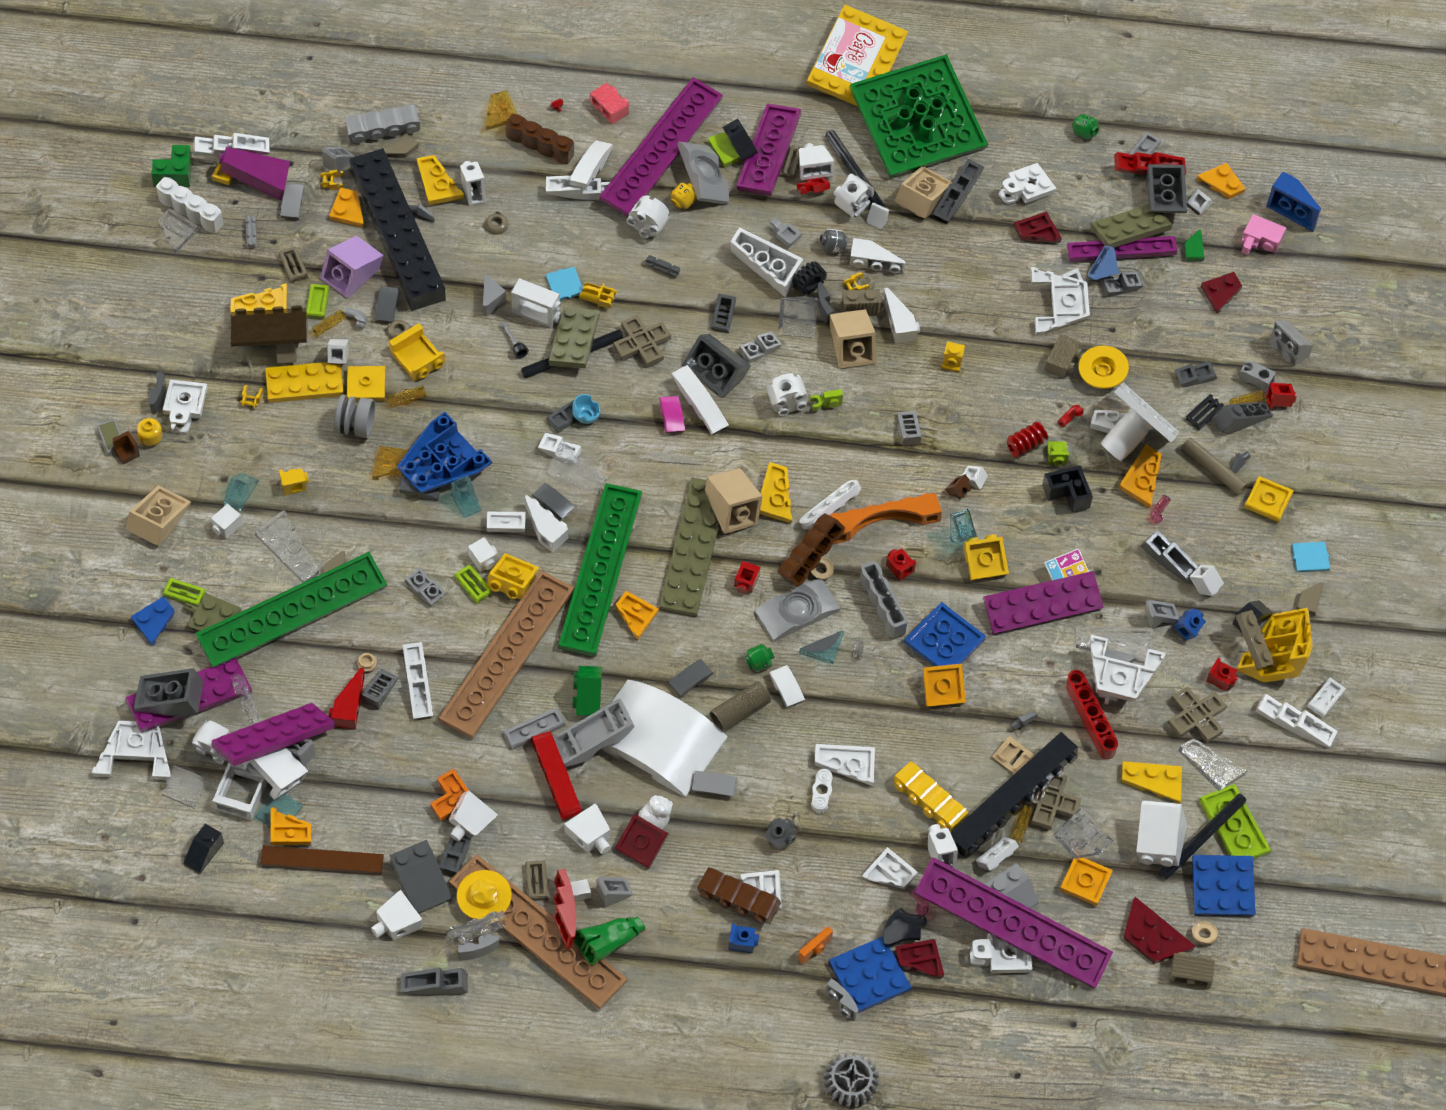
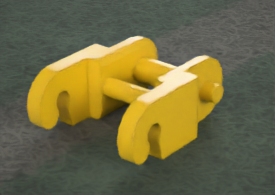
M329 170V172L321 173L320 177L323 178V182L320 183V186L322 188H330V190L343 188L344 185L342 183L338 186V183H334L333 179L334 177H342L344 172L340 171L338 173L337 170Z
M862 272L851 275L849 279L844 280L842 283L843 286H847L848 290L870 289L869 284L858 286L856 283L859 279L858 277L863 278Z
M245 385L240 403H242V407L250 405L253 406V409H256L257 403L261 402L263 388L259 389V393L256 396L247 395L246 391L248 390V385ZM247 398L255 399L254 402L246 401Z

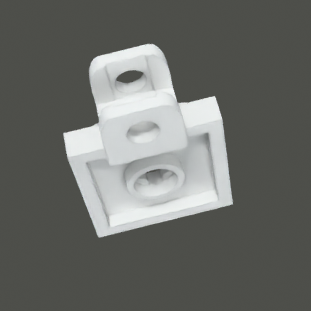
M1036 163L1008 173L1007 179L1002 182L1004 188L999 191L998 195L1005 204L1020 201V198L1026 204L1054 194L1057 188L1039 164Z
M170 380L163 406V414L170 415L173 433L187 434L192 422L191 417L201 418L208 389L207 384ZM188 397V401H182L181 399ZM179 424L184 425L183 428H178L177 426Z
M988 933L987 939L973 941L972 948L969 951L972 965H990L991 973L1032 972L1031 955ZM1009 948L1011 949V952H1015V954H1013L1012 956H1008L1005 954V952Z

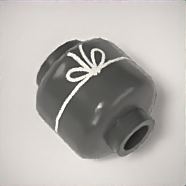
M826 229L820 235L819 244L822 245V249L825 252L840 253L847 246V236L842 230Z

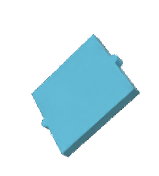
M575 267L559 269L556 272L546 274L551 291L559 293L560 300L571 299L582 292L583 287Z
M1325 542L1292 543L1293 560H1295L1297 572L1330 571L1328 559L1330 555L1327 553Z

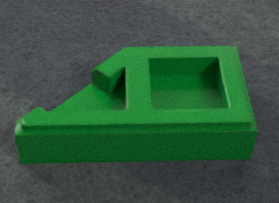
M1201 230L1193 234L1184 244L1186 261H1204Z

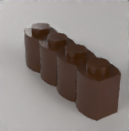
M511 114L505 123L506 137L513 142L522 143L526 148L537 150L544 156L553 157L554 160L562 164H569L574 156V141L569 137L558 135L555 131L543 128L536 122L527 121L518 114Z
M826 513L822 514L816 520L814 527L804 535L802 542L792 550L790 557L780 565L777 573L797 587L802 585L807 579L809 572L817 567L821 557L830 551L833 542L842 536L845 527L834 517Z
M710 867L707 868L697 887L703 899L711 901V899L718 901L717 904L726 909L729 907L736 909L735 912L744 917L746 915L752 916L755 922L762 925L772 922L781 905L778 897Z

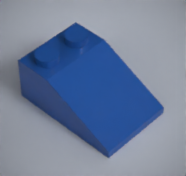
M1282 172L1272 185L1266 207L1314 232L1321 207L1302 183L1294 178V176Z

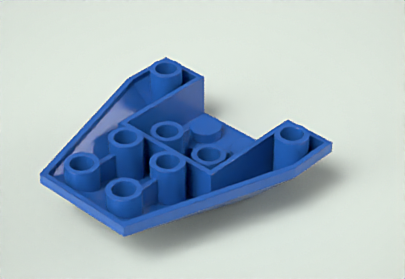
M444 412L428 424L397 468L422 494L476 475L491 465L492 460L481 449L476 451L458 432L457 423Z

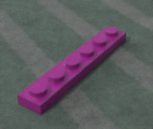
M1175 236L1143 238L1114 248L1116 259L1177 255ZM1102 241L1067 243L1069 262L1096 260L1105 245Z

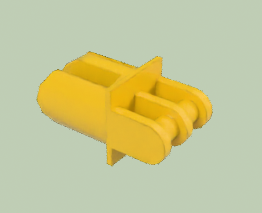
M585 282L579 299L595 303L597 308L599 306L611 308V302L614 301L617 291L606 287L605 283L602 286Z

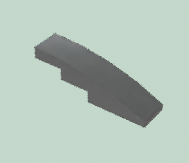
M967 159L961 172L959 171L952 184H949L933 215L949 223L984 170V166Z

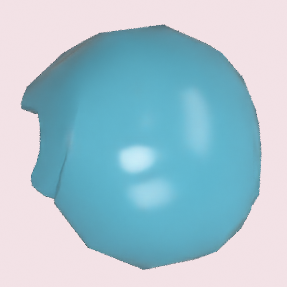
M588 394L577 396L572 405L573 416L579 422L591 424L598 420L601 413L599 403L594 402L592 396Z

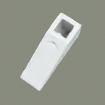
M853 238L850 267L904 274V260L873 241Z
M526 495L525 507L538 541L553 553L568 539V527L564 522L558 521L551 511L542 508L536 499H531Z

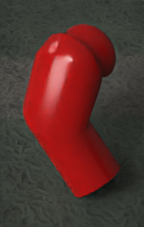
M1073 405L1058 420V424L1061 427H1065L1075 416H1082L1084 409L1080 405Z

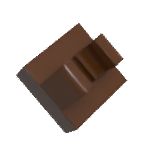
M966 474L958 476L946 487L945 491L949 495L953 494L958 499H962L965 497L962 489L965 492L971 491L968 483L970 479Z

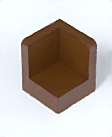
M129 431L112 439L114 451L123 465L140 457L138 445Z

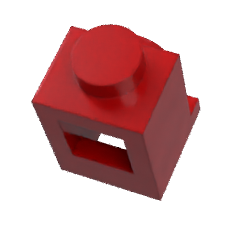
M1270 382L1266 394L1269 409H1273L1274 406L1292 407L1297 398L1292 384Z
M903 548L898 551L893 549L887 554L886 566L901 581L915 572L916 561L912 560Z
M742 561L734 580V587H736L737 591L743 594L753 592L756 582L760 577V566Z
M1217 658L1209 671L1206 681L1227 692L1230 686H1235L1239 678L1236 676L1238 670Z

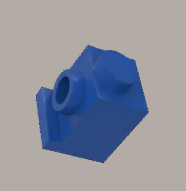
M1192 608L1183 613L1173 628L1185 640H1189L1198 635L1197 633L1206 621L1203 619L1204 615L1200 610Z
M732 923L728 950L753 953V947H758L759 934H755L756 928L736 926V924Z

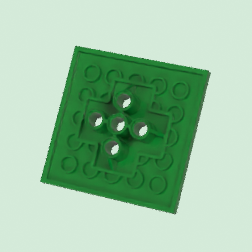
M947 54L849 85V89L889 178L972 153L988 146L987 140Z

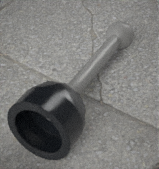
M502 322L500 324L501 328L505 329L514 343L512 348L513 354L517 359L525 357L529 352L528 348L523 343H517L508 329L507 322Z

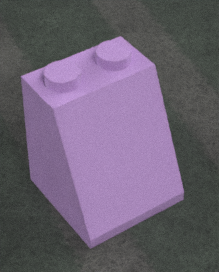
M356 235L328 249L320 279L348 298L380 269L383 254Z

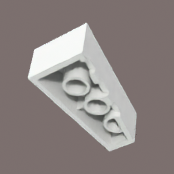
M739 227L730 241L731 252L786 297L793 286L792 279L794 274H797V271L802 269L803 258Z

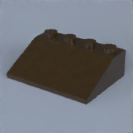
M301 305L291 306L289 309L276 306L271 310L258 307L254 308L253 311L239 308L235 309L231 314V347L307 343V308H302Z

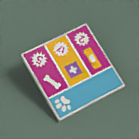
M1079 548L1044 562L1051 580L1089 572Z

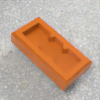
M829 926L823 929L799 951L798 960L805 964L815 954L819 955L825 949V945L832 940L833 930Z

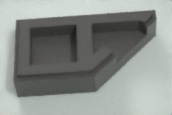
M574 400L546 417V421L557 433L573 424L572 405Z

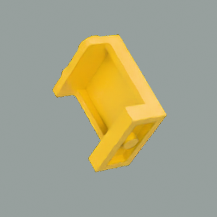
M419 323L388 341L389 352L414 381L425 378L430 372L440 369L445 364L444 352H439L424 335L423 327Z

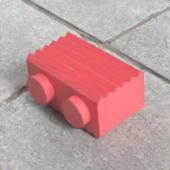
M608 82L590 92V102L611 124L616 123L629 114L627 99L622 98L618 94L617 89L614 86L611 87Z

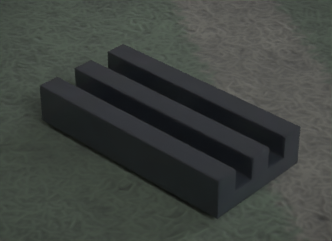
M1209 394L1186 416V420L1198 430H1201L1220 412L1224 404L1218 403L1219 400L1217 398L1213 399V395ZM1210 402V404L1201 413H1199L1194 419H1192L1199 411H1201ZM1215 406L1216 408L1198 424L1197 422Z

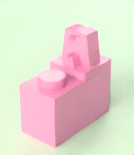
M1253 214L1242 236L1241 243L1244 246L1241 253L1248 255L1252 248L1258 249L1260 247L1265 251L1276 254L1283 240L1286 227Z

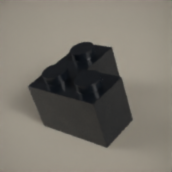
M1081 465L1044 474L1042 486L1048 501L1066 497L1072 512L1090 508L1093 495Z

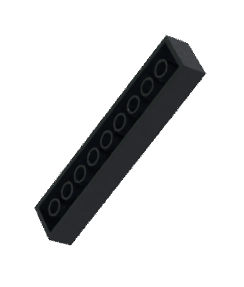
M384 148L349 158L350 172L410 310L414 311L446 301L445 286Z

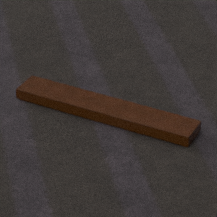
M263 845L260 865L261 867L382 875L384 854Z

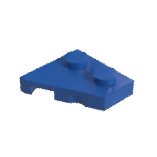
M163 596L132 615L131 620L151 646H154L157 637L161 632L163 633L167 623L173 618L175 611Z

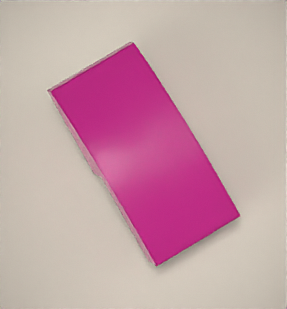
M660 397L661 416L664 419L665 433L684 432L685 426L679 397Z

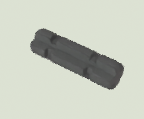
M651 255L646 258L645 264L649 267L654 266V269L666 274L669 273V275L677 277L680 273V267L676 265L672 266L671 263L661 259L656 260V257Z

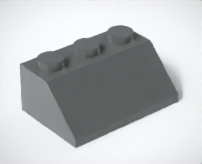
M711 334L699 335L682 364L683 367L688 365L701 381L722 397L730 393L743 380L751 367L748 362Z

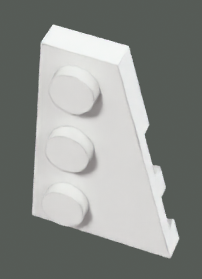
M816 744V766L871 786L874 785L875 747Z

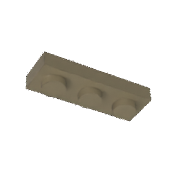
M1253 610L1236 615L1235 617L1257 670L1273 665L1272 655L1268 650L1264 635L1260 630Z

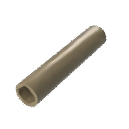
M1190 437L1182 445L1181 449L1237 495L1245 491L1248 483Z

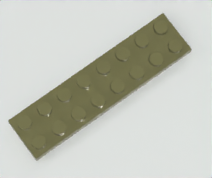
M691 478L659 610L692 617L698 616L720 525L705 493L707 480Z

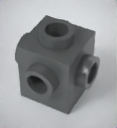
M778 817L770 822L768 825L769 829L763 836L778 849L784 850L787 845L790 846L796 840L795 835L798 831L794 828L795 824L786 817L784 820Z

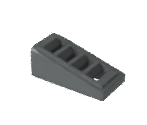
M718 294L711 329L729 332L736 297ZM720 304H728L731 307L721 306ZM719 309H721V310H726V311H730V312H729V313L719 312ZM718 315L728 317V320L717 317ZM716 321H717V322H722V323H727V325H726V326L716 325Z
M381 669L362 693V701L380 709L399 677ZM385 676L391 679V681L389 682L385 679H382V677ZM379 682H382V683L386 684L387 686L384 687V686H382V685H380V684H378V683H379ZM375 687H377V688H379V689H381V690H383V691L380 692V691L376 690Z

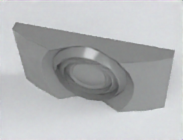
M679 141L677 145L698 201L728 204V181L720 173L719 157L707 145Z
M817 579L803 583L785 595L773 597L755 609L754 612L771 640L775 642L839 612L841 608L823 580Z
M621 698L555 735L553 738L567 767L588 761L598 750L603 749L605 746L619 743L635 726Z

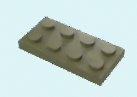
M1148 204L1091 222L1090 228L1104 245L1115 248L1171 230L1172 224L1163 213H1151Z
M563 307L549 358V366L586 369L600 317L599 310Z

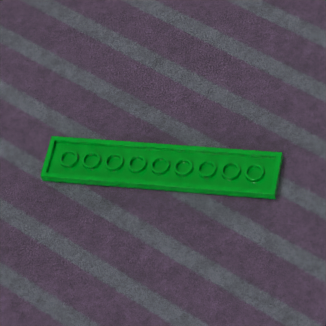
M605 483L558 649L593 657L597 656L642 498V491Z
M369 551L195 633V636L212 668H216L387 587L388 584Z

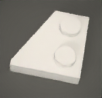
M887 847L866 870L862 878L906 889L916 878L918 872Z
M779 870L741 874V879L744 883L778 897L781 905L777 911H782Z

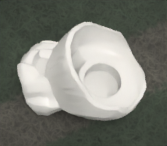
M655 795L639 811L638 816L663 830L669 822L673 803L667 798Z

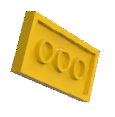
M320 362L265 368L269 403L344 395L341 363Z

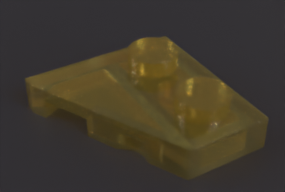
M507 90L490 95L487 121L485 123L486 130L504 126L511 114H517Z
M379 446L372 476L373 480H379L381 476L390 474L391 477L401 473L397 466L409 450Z

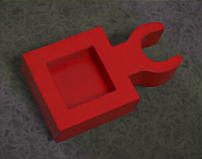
M824 177L807 179L806 183L796 184L797 191H800V194H806L810 191L822 193L824 190L830 189V182Z

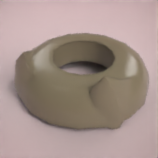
M497 211L486 218L484 225L488 232L497 235L504 233L508 229L509 224L507 218ZM499 219L502 224L495 226L492 224V221Z
M402 320L393 321L388 324L387 334L393 339L403 333L396 332L394 330L395 327L401 326L404 328L403 332L410 329V325Z

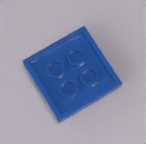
M941 602L904 639V643L933 666L962 664L986 640V635Z
M1192 856L1194 915H1256L1253 856Z
M883 936L829 959V965L839 984L856 1003L858 1013L911 991V986L890 947L883 945Z

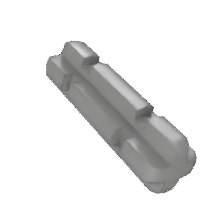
M253 215L246 216L247 247L249 249L256 248L255 217Z

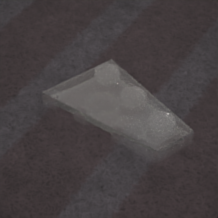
M238 673L230 676L233 681V688L241 699V708L249 717V720H247L248 725L261 722L262 720L244 676Z

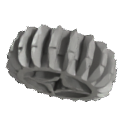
M846 1052L844 1053V1058L838 1054L836 1060H830L831 1066H826L825 1071L827 1073H824L823 1079L826 1080L824 1081V1087L828 1088L826 1091L827 1095L833 1094L832 1101L839 1099V1105L847 1102L846 1106L850 1107L851 1103H854V1106L857 1108L859 1101L865 1105L866 1099L872 1100L873 1094H876L878 1090L876 1087L879 1086L880 1081L877 1079L879 1078V1073L874 1072L876 1065H870V1058L864 1061L863 1054L860 1057H856V1052H853L852 1056H849ZM845 1067H850L847 1071H840V1073H837L839 1070ZM856 1068L860 1069L864 1074H860ZM851 1073H853V1077H852V1078H853V1081H854V1082H852V1086H850V1081H849V1080H850L849 1078L851 1077ZM838 1085L844 1086L846 1091L842 1090ZM863 1086H866L863 1090L859 1092H853L856 1088H862Z

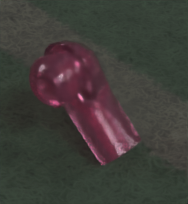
M1163 495L1150 514L1151 520H1154L1155 523H1160L1163 520L1162 512L1171 501L1168 496Z
M914 888L910 895L917 901L916 913L920 916H925L929 912L930 902L913 894L916 889Z

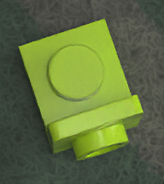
M1048 441V465L1061 466L1067 464L1069 452L1067 451L1066 441Z

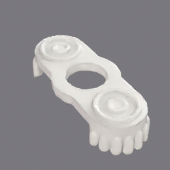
M821 769L817 772L815 776L816 781L812 787L813 799L811 809L816 814H823L828 809V800L832 793L831 782L833 780L832 773L828 769ZM819 785H824L828 791L826 794H819L816 788Z

